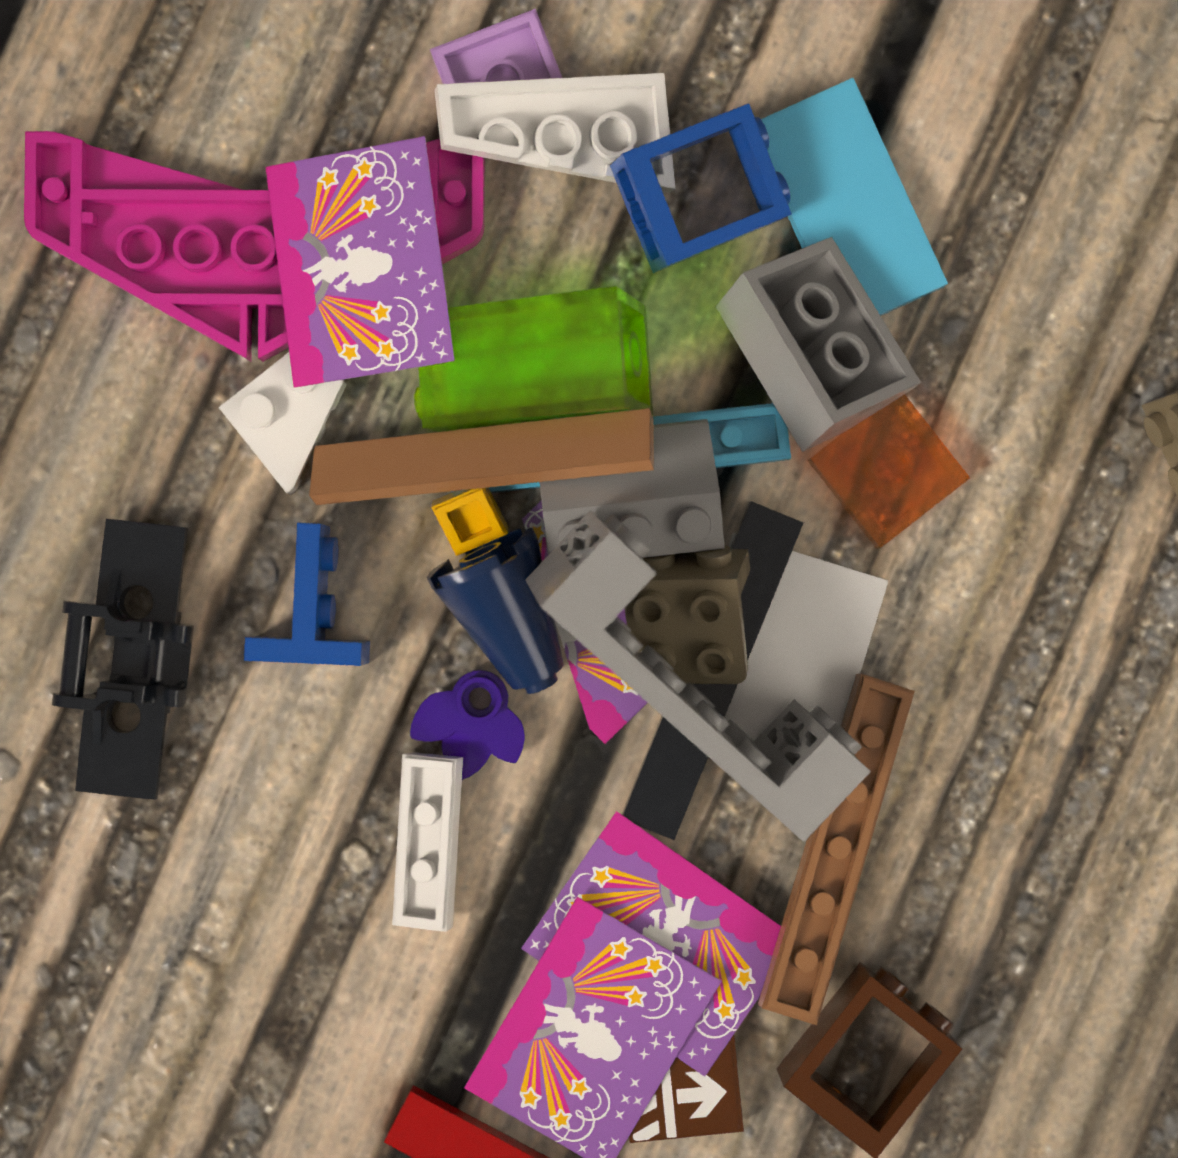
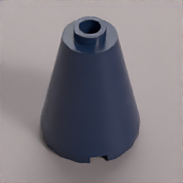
M529 527L524 533H522L521 529L509 531L508 534L465 552L466 556L459 561L460 566L454 569L448 559L429 572L427 579L432 589L512 689L525 688L527 694H534L549 688L557 682L556 673L562 669L564 663L555 619L540 607L526 582L529 575L542 563L538 538L533 528Z

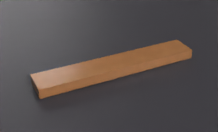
M650 408L318 445L314 446L309 496L316 505L651 471L654 470V419Z
M856 674L841 727L862 746L854 756L871 772L807 838L758 1005L762 1009L814 1025L818 1023L915 691L864 674Z

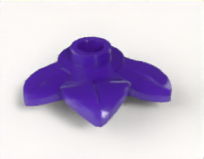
M486 670L471 671L463 675L456 682L453 690L436 692L429 695L415 713L410 730V737L418 741L432 742L442 740L443 755L463 757L462 780L478 772L488 761L491 754L503 761L517 763L525 741L522 721L508 708L509 695L505 683L499 676ZM484 688L490 693L491 703L488 707L479 709L472 705L470 694L473 689Z

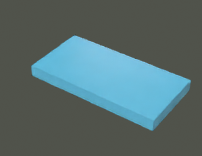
M854 78L848 79L761 119L768 132L769 148L767 151L774 169L783 175L790 190V203L788 205L792 214L788 216V219L802 248L832 237L880 316L942 289L948 284Z

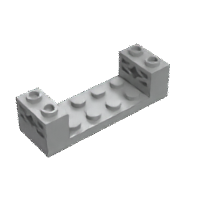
M590 510L526 579L538 604L805 842L871 772L854 756L862 746L818 705L809 713L795 699L754 741L731 719L727 721L714 708L715 705L690 682L686 684L673 671L674 668L651 646L647 645L640 652L639 650L643 647V644L631 633L632 630L617 615L657 574L643 560L650 549L613 514L603 522Z

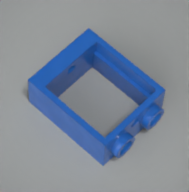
M749 103L622 153L610 165L653 274L772 225L792 214L788 205L790 203L788 184L783 175L775 171L767 151L769 148L768 132L759 117H754ZM729 131L760 212L683 243L651 162Z

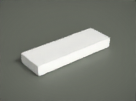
M414 752L402 754L392 925L443 932L453 928L463 757Z

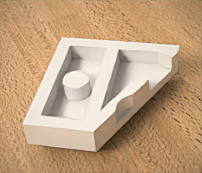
M288 352L223 403L219 409L284 491L291 495L298 490L302 481L300 479L314 446L319 445L326 430V421L331 411L336 409L347 384L344 380L294 388Z

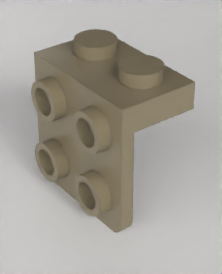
M724 544L723 549L644 557L643 560L657 574L624 608L627 626L632 630L631 633L643 644L639 651L641 652L647 645L651 646L674 668L673 671L686 684L689 682L691 684L742 683L748 673L741 594L750 572L748 549H731L728 545Z

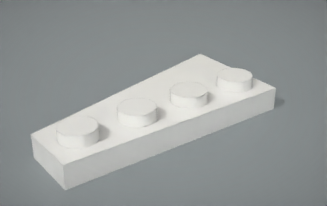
M664 73L437 84L434 90L441 150L616 183L610 165L622 153L670 135ZM672 154L651 162L662 192L670 193L675 190Z

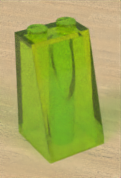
M617 286L449 307L448 314L455 361L418 367L420 386L416 388L414 394L415 409L418 417L422 420V428L438 432L650 408L653 416L646 306Z

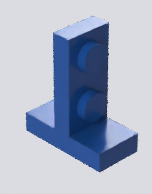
M297 523L292 637H245L244 661L352 666L369 664L370 641L325 639L326 628L333 629L336 616L335 595L327 594L328 571H336L339 554L337 537H330V526L316 523Z

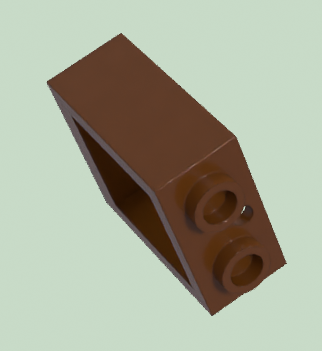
M860 962L823 1008L817 1025L811 1024L776 1069L784 1088L870 1156L878 1158L963 1048L949 1033L954 1024L928 1002H925L921 1009L916 1007L904 997L909 988L884 967L881 966L876 973H873ZM872 997L930 1041L873 1116L815 1071Z

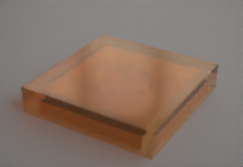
M905 394L846 432L841 433L807 460L876 549L882 548L970 479L969 475Z

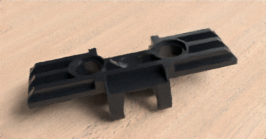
M106 519L96 604L63 601L62 613H67L68 618L59 693H53L52 706L84 710L75 787L77 792L153 800L158 798L167 714L170 713L171 707H183L186 702L194 625L180 623L181 612H178L187 527ZM139 585L148 589L153 597L151 612L141 619L132 617L126 611L124 605L127 592ZM92 616L102 617L105 619V635L114 636L115 640L111 674L109 680L100 682L97 694L85 695L83 693ZM118 701L135 703L140 710V722L131 732L120 730L112 720V709Z

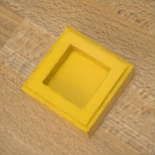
M489 487L458 490L432 501L431 508L456 556L508 534V526Z

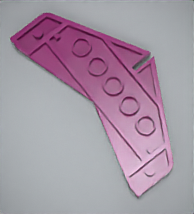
M25 131L24 222L28 233L35 240L251 362L252 309H258V359L264 362L289 348L268 190H242L91 146L81 139L54 131ZM440 139L426 142L443 265L474 248L483 236L485 224V158L441 150Z

